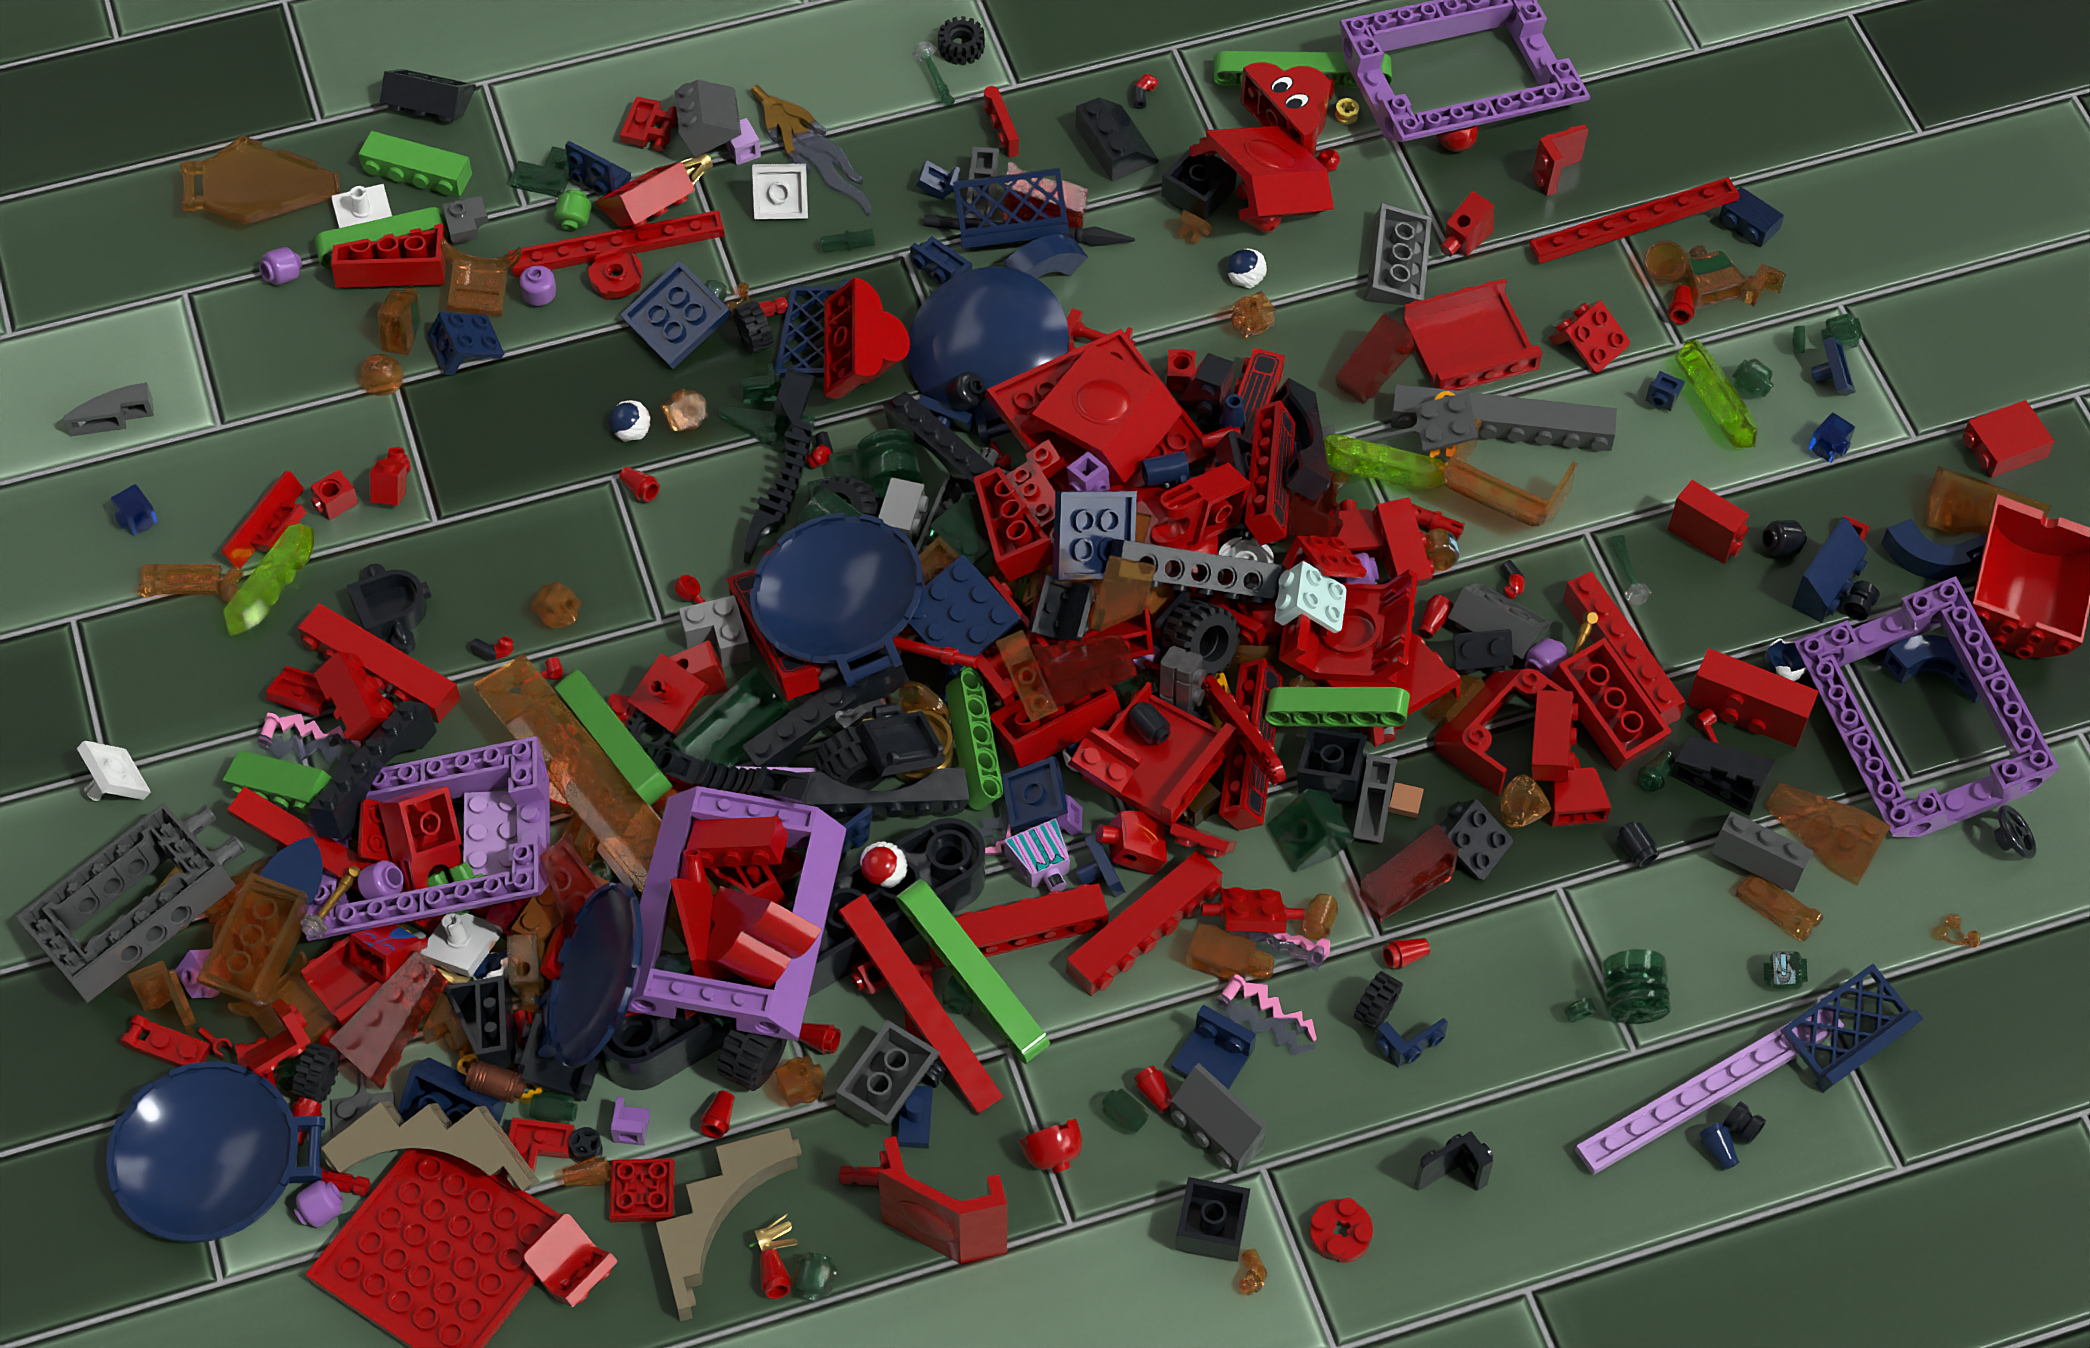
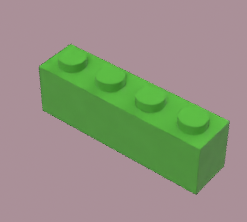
M374 131L370 132L358 154L362 171L370 175H379L396 182H405L419 188L438 191L444 195L460 197L472 176L470 160L467 156Z
M242 750L238 751L223 778V781L232 788L230 792L235 796L245 786L284 810L292 807L305 815L310 814L308 810L309 805L333 780L322 769Z

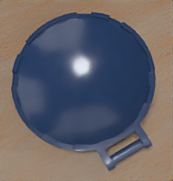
M984 267L970 270L943 283L922 304L914 318L909 333L910 349L908 352V362L915 383L922 394L950 405L945 395L947 382L963 372L970 371L978 374L983 379L987 390L1068 353L1069 329L1067 319L1052 291L1035 277L1006 267ZM986 397L980 405L965 411L972 414L974 421H976L982 443L991 441L993 437L1012 432L1006 423L988 427V423L1002 420V418Z
M844 513L829 514L806 521L791 529L776 541L777 545L768 555L764 554L754 573L756 577L753 588L750 590V604L754 620L760 632L775 648L790 657L802 661L837 663L847 687L856 685L855 681L888 667L894 666L896 668L903 665L892 639L904 629L918 607L923 590V570L914 545L900 529H895L885 524L883 519L871 515L861 514L858 517L845 516ZM884 647L886 648L888 655L850 670L847 663Z
M609 882L598 888L586 900L573 921L574 924H577V927L572 937H565L557 958V961L562 962L558 980L552 979L550 988L539 999V1009L542 1011L541 1041L538 1044V1055L541 1057H555L559 1063L570 1067H579L588 1063L608 1043L630 1007L642 966L643 924L639 902L634 891L622 883L615 884Z
M197 1062L168 1071V1075L163 1076L154 1083L150 1081L131 1098L132 1102L123 1115L118 1116L114 1124L106 1155L107 1176L111 1190L122 1210L133 1222L147 1232L170 1241L183 1243L209 1242L233 1235L256 1222L277 1202L288 1183L322 1180L323 1170L319 1168L321 1134L325 1129L326 1119L321 1116L293 1117L287 1102L278 1089L265 1077L262 1078L257 1074L255 1075L246 1067L227 1062ZM299 1132H309L307 1167H297Z

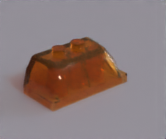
M250 872L196 978L197 982L259 1007L267 1004L305 928L308 911L307 892Z

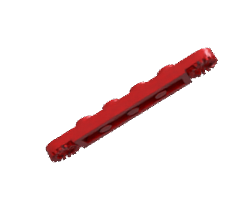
M1213 675L1205 676L1201 689L1205 690L1204 699H1206L1208 705H1212L1214 713L1224 725L1227 722L1237 727V742L1261 772L1267 774L1266 777L1267 779L1269 778V782L1272 785L1285 781L1286 775L1283 765L1275 754L1269 740L1265 741L1259 727L1256 724L1252 725L1246 711L1243 708H1238L1231 693L1227 694Z

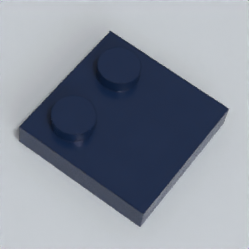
M1054 756L1001 775L1010 828L1015 832L1068 813L1059 760Z

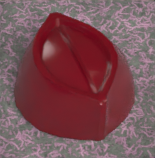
M530 898L492 904L486 921L503 933L512 935L511 928L529 903Z

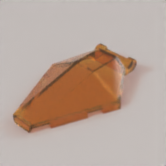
M241 136L225 146L224 149L218 151L217 155L204 161H184L181 163L180 172L183 175L184 186L181 208L185 212L204 209L246 225L332 199L331 196L340 194L339 171L332 172L318 167V162L282 149L276 152L262 147L263 142ZM196 174H202V196H195L194 176Z

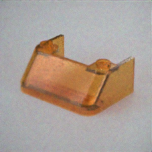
M1476 418L1477 434H1479L1481 419ZM1477 440L1460 443L1444 469L1443 482L1447 488L1529 526L1546 525L1553 521L1572 489L1578 463H1571L1548 501L1466 463L1476 447Z
M1136 512L1135 542H1145L1151 515ZM1110 555L1103 579H1088L1085 582L1095 585L1096 593L1095 603L1090 609L1087 618L1089 623L1088 630L1101 632L1142 614L1144 609H1149L1152 599V592H1149L1156 565L1145 563L1144 557L1138 562Z

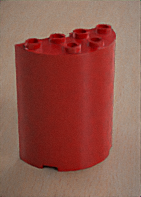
M1998 494L1994 500L1971 605L1995 649L2015 654L2022 659L2068 655L2083 643L2090 610V528L2061 517L2057 519L2046 518L2042 510Z

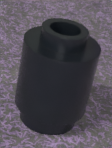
M1145 701L1140 702L1128 714L1131 726L1150 745L1155 743L1159 745L1170 736L1171 724L1152 704H1147Z
M1629 822L1620 828L1617 841L1633 863H1637L1639 867H1644L1652 863L1659 856L1657 844L1642 823Z

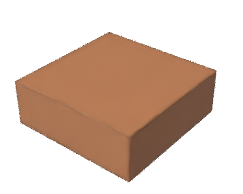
M1395 782L1388 812L1417 819L1424 789Z

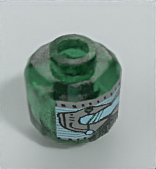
M1798 951L1773 952L1770 955V962L1763 963L1764 981H1771V987L1775 991L1800 990L1803 983L1808 982L1807 958H1802Z

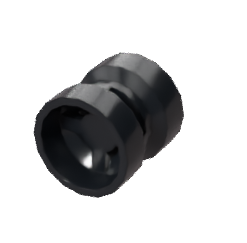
M1861 580L1854 583L1850 590L1851 595H1848L1841 605L1846 615L1859 621L1867 619L1872 610L1871 606L1875 605L1880 597L1879 590L1873 584Z
M1740 1101L1727 1116L1723 1126L1728 1127L1730 1132H1740V1139L1749 1145L1760 1133L1767 1120L1759 1114L1752 1116L1749 1107Z

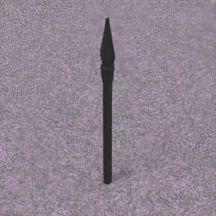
M924 215V226L960 229L958 218ZM965 219L966 228L978 227L982 220ZM994 221L996 224H1002V223H1004V222H996V221ZM985 222L983 226H987L990 224ZM1096 226L1084 229L1082 227H1077V229L1069 227V234L1066 235L1075 239L1078 243L1085 242L1091 246L1135 241L1133 237Z

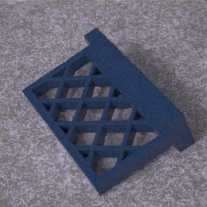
M1060 167L953 182L962 249L1038 239L1054 234H1069ZM1055 175L1057 185L1051 193L1038 185L1043 177ZM1031 178H1038L1035 182L1031 180ZM1024 179L1032 185L1024 197L1012 189L1017 180ZM1012 181L1009 186L1004 183ZM998 183L1006 189L998 200H995L985 192L990 184ZM979 185H985L982 189L978 187ZM972 187L979 194L969 204L961 198L960 188ZM1035 188L1047 196L1039 208L1027 200ZM1056 191H1058L1059 200L1053 196ZM1008 192L1021 200L1013 212L1000 203ZM981 196H984L994 204L987 215L973 207ZM1050 199L1060 206L1061 216L1050 217L1042 211ZM1023 203L1036 212L1030 220H1022L1016 215ZM963 205L967 207L965 212H963ZM997 207L1009 215L1002 224H996L989 218ZM970 210L983 219L978 227L966 228L965 217ZM1038 215H1041L1042 217H1044V218L1036 219ZM1013 218L1016 222H1010V220ZM985 222L990 224L987 226H983Z
M842 280L841 286H791L774 372L776 378L785 377L788 368H783L784 364L792 358L798 364L790 369L813 375L815 378H824V365L823 368H811L809 366L818 358L824 361V346L818 349L813 344L824 336V327L818 323L824 317V303L821 300L835 293L850 280ZM809 295L811 299L800 306L796 302L797 296ZM815 304H818L822 310L810 316L806 311ZM802 314L807 320L798 327H795L792 321ZM813 325L818 331L807 338L802 332ZM798 336L803 342L791 349L788 346V342ZM807 347H810L814 353L803 360L798 354Z
M1871 964L1780 1031L1819 1081L1816 1082V1085L1824 1093L1923 1020V1017L1916 1009L1911 1011L1877 967ZM1869 974L1878 984L1877 993L1862 990L1864 977ZM1842 993L1856 995L1855 1009L1840 1007V996ZM1862 997L1877 999L1876 1014L1861 1011ZM1834 1000V1005L1828 1004ZM1882 1002H1892L1900 1013L1895 1017L1882 1015ZM1820 1009L1833 1011L1832 1026L1817 1023L1818 1011ZM1839 1013L1854 1016L1853 1030L1838 1027ZM1812 1016L1811 1021H1806V1019ZM1860 1017L1875 1020L1874 1032L1872 1034L1859 1031ZM1881 1021L1887 1022L1886 1024L1881 1026ZM1798 1025L1811 1028L1810 1042L1799 1040L1792 1029ZM1817 1029L1832 1032L1831 1046L1816 1044ZM1838 1033L1853 1036L1852 1048L1850 1050L1837 1048ZM1859 1038H1864V1040L1858 1043ZM1815 1050L1830 1052L1829 1065L1824 1069L1814 1059ZM1836 1054L1842 1055L1838 1059H1836Z

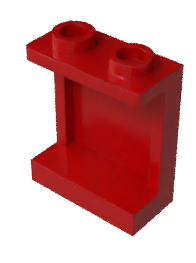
M350 936L335 942L327 952L318 958L310 960L305 968L300 971L307 986L347 1035L398 998L390 982L384 983L350 962Z

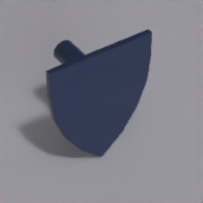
M313 836L296 841L279 851L263 869L255 887L312 905L318 893L323 874L320 849Z

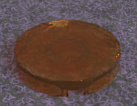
M908 681L900 688L898 697L903 698L901 703L906 712L920 709L933 711L942 716L947 723L949 722L951 717L947 706L928 687L918 682Z

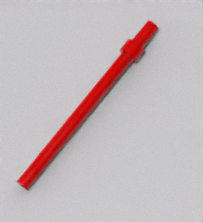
M900 637L892 639L896 649L939 659L943 664L951 666L959 664L974 669L979 664V657L959 653V650L948 646L940 648Z

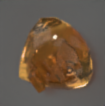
M1525 774L1516 776L1503 792L1501 813L1504 823L1511 829L1529 825L1551 811L1549 801L1542 789L1533 779Z

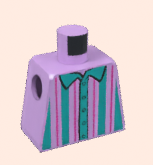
M1056 818L1004 840V854L1031 888L1046 883L1050 892L1065 889L1067 884L1062 876L1069 872L1070 859Z

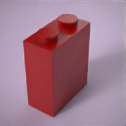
M2026 400L1969 420L1962 436L1965 445L1972 450L1978 459L1980 467L1986 470L1990 478L2047 458L2055 442Z
M1691 480L1676 498L1668 530L1725 564L1731 556L1736 557L1744 546L1742 540L1749 530V527L1746 525L1750 514L1696 481Z

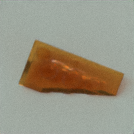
M1938 466L1928 491L1925 524L1950 533H1987L1997 494L2042 510L2046 518L2051 505L1969 475Z
M1781 782L1766 803V807L1790 831H1795L1805 841L1804 845L1807 848L1814 850L1824 860V865L1832 873L1856 886L1881 849L1891 828L1890 824L1866 811Z

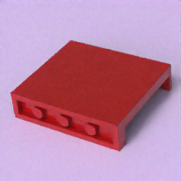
M1506 279L1489 281L1471 288L1465 287L1456 292L1439 294L1433 298L1422 301L1417 300L1404 305L1402 323L1433 388L1460 391L1539 370L1543 353L1539 345H1531L1505 293Z
M1412 631L1408 652L1409 661L1403 670L1398 671L1397 683L1311 679L1307 676L1316 687H1397L1405 689L1410 694L1407 716L1448 691L1456 699L1460 697L1459 684L1461 679L1458 673L1453 668L1450 669L1445 665L1440 655L1436 651L1432 652L1425 645L1422 637L1418 634L1415 635ZM1356 727L1363 735H1367L1368 741L1374 747L1385 742L1384 729L1388 727Z
M1147 682L1141 690H1137L1134 693L1127 708L1119 711L1108 731L1104 730L1113 740L1122 746L1133 749L1136 755L1142 758L1140 765L1134 770L1117 798L1169 826H1172V823L1178 820L1237 745V727L1226 722L1220 730L1152 695V684L1150 682ZM1145 701L1147 704H1152L1171 724L1170 736L1163 743L1150 745L1131 726L1128 714L1140 702ZM1083 775V780L1115 796L1111 792L1107 791L1106 789H1104L1103 787H1101L1100 785H1098L1097 783Z

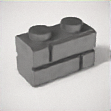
M1176 646L1169 648L1160 662V699L1189 714L1192 713L1196 706L1199 707L1202 704L1205 690L1201 689V685L1206 676V670L1202 668V655L1190 651L1186 653V650Z

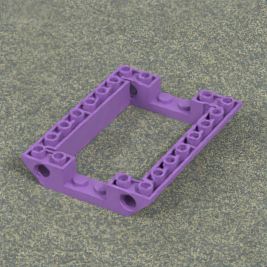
M1433 0L1343 19L1339 23L1344 60L1385 139L1398 142L1409 141L1590 99V95L1570 59L1557 60L1542 34L1547 18L1537 0ZM1507 26L1539 86L1416 113L1414 116L1411 110L1412 105L1406 94L1394 95L1380 67L1385 51Z
M1956 576L1903 597L1902 609L1852 629L1849 621L1846 620L1794 641V645L1892 837L1920 838L2028 795L2059 770L2058 763ZM1942 626L2012 759L2008 761L2006 758L1991 764L1989 776L1941 795L1938 794L1934 787L1919 793L1917 798L1907 801V797L1840 667L1889 648L1903 639L1921 635Z
M534 736L383 767L373 781L366 796V799L382 802L427 786H448L451 799L464 797V793L489 792L508 788V793L517 804V843L509 845V862L512 864V875L508 871L350 903V887L323 921H321L320 928H315L311 925L310 920L316 918L339 883V880L323 871L318 893L312 905L307 904L306 939L311 941L541 895L551 883L549 777L538 737ZM310 815V823H309V825L312 826L313 828H315V826H314V824H313V821H312V818H311V815ZM352 830L343 840L332 838L351 850Z
M696 786L668 797L639 905L643 924V958L637 988L628 1011L675 1019L677 1008L734 1017L736 1018V1030L798 1041L842 853L846 828L818 807ZM778 816L789 834L786 847L798 850L799 847L807 848L792 913L821 928L817 939L810 949L801 957L791 959L782 976L776 981L774 990L656 969L674 900L670 879L679 878L683 851L686 850L694 821Z

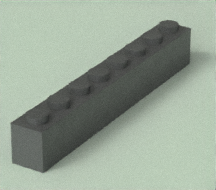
M1396 384L1391 427L1407 429L1415 426L1417 423L1415 405L1435 400V397L1440 392L1450 391L1455 395L1466 392ZM1469 392L1478 437L1505 439L1513 442H1532L1541 445H1559L1568 448H1587L1595 451L1612 450L1616 431L1617 408Z

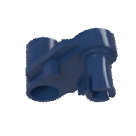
M1184 451L1141 460V471L1146 487L1168 483L1169 489H1172L1190 479L1189 465Z

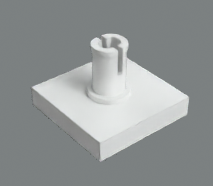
M806 164L752 165L754 219L808 218Z
M383 184L367 188L356 186L350 192L331 196L339 228L392 216Z
M83 741L77 748L94 777L90 784L84 788L85 792H88V797L92 800L99 801L105 793L144 800L151 793L126 749L89 741Z
M456 912L447 913L428 938L427 948L421 950V960L436 966L440 964L450 971L471 978L503 932L485 919L468 913L464 915H458Z

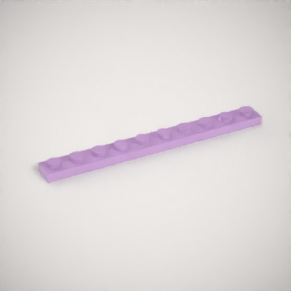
M1820 1009L1818 1011L1817 1023L1832 1026L1833 1011ZM1812 1016L1806 1019V1021H1811ZM1839 1019L1838 1027L1843 1028L1844 1024ZM1786 1025L1578 1144L1575 1149L1576 1153L1592 1175H1595L1796 1058L1799 1054L1780 1031ZM1798 1025L1792 1029L1799 1040L1810 1042L1811 1028ZM1817 1029L1816 1044H1820L1830 1038L1832 1032Z

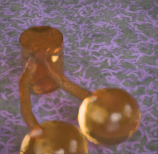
M741 282L738 285V295L742 297L737 303L730 301L725 304L732 313H734L733 309L738 307L744 300V297L750 302L748 298L749 285L746 282Z
M1958 914L1947 916L1945 924L1950 929L1957 928L1959 935L1967 942H1956L1948 939L1949 931L1943 925L1935 927L1932 933L1934 939L1938 941L1946 940L1956 945L1968 944L1971 948H1977L1980 945V934L1977 931H1970L1967 937L1962 934L1960 930L1961 917Z

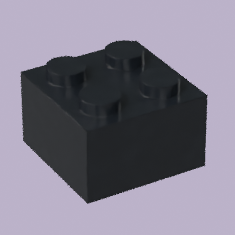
M1189 148L1162 176L1161 196L1204 222L1235 190L1237 172L1228 163L1214 155L1206 156V154L1191 157Z
M1309 726L1297 770L1298 794L1356 803L1367 760V735Z
M1188 1177L1175 1250L1238 1262L1251 1189Z

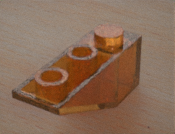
M1023 630L995 641L996 649L1030 722L1057 712L1058 709Z

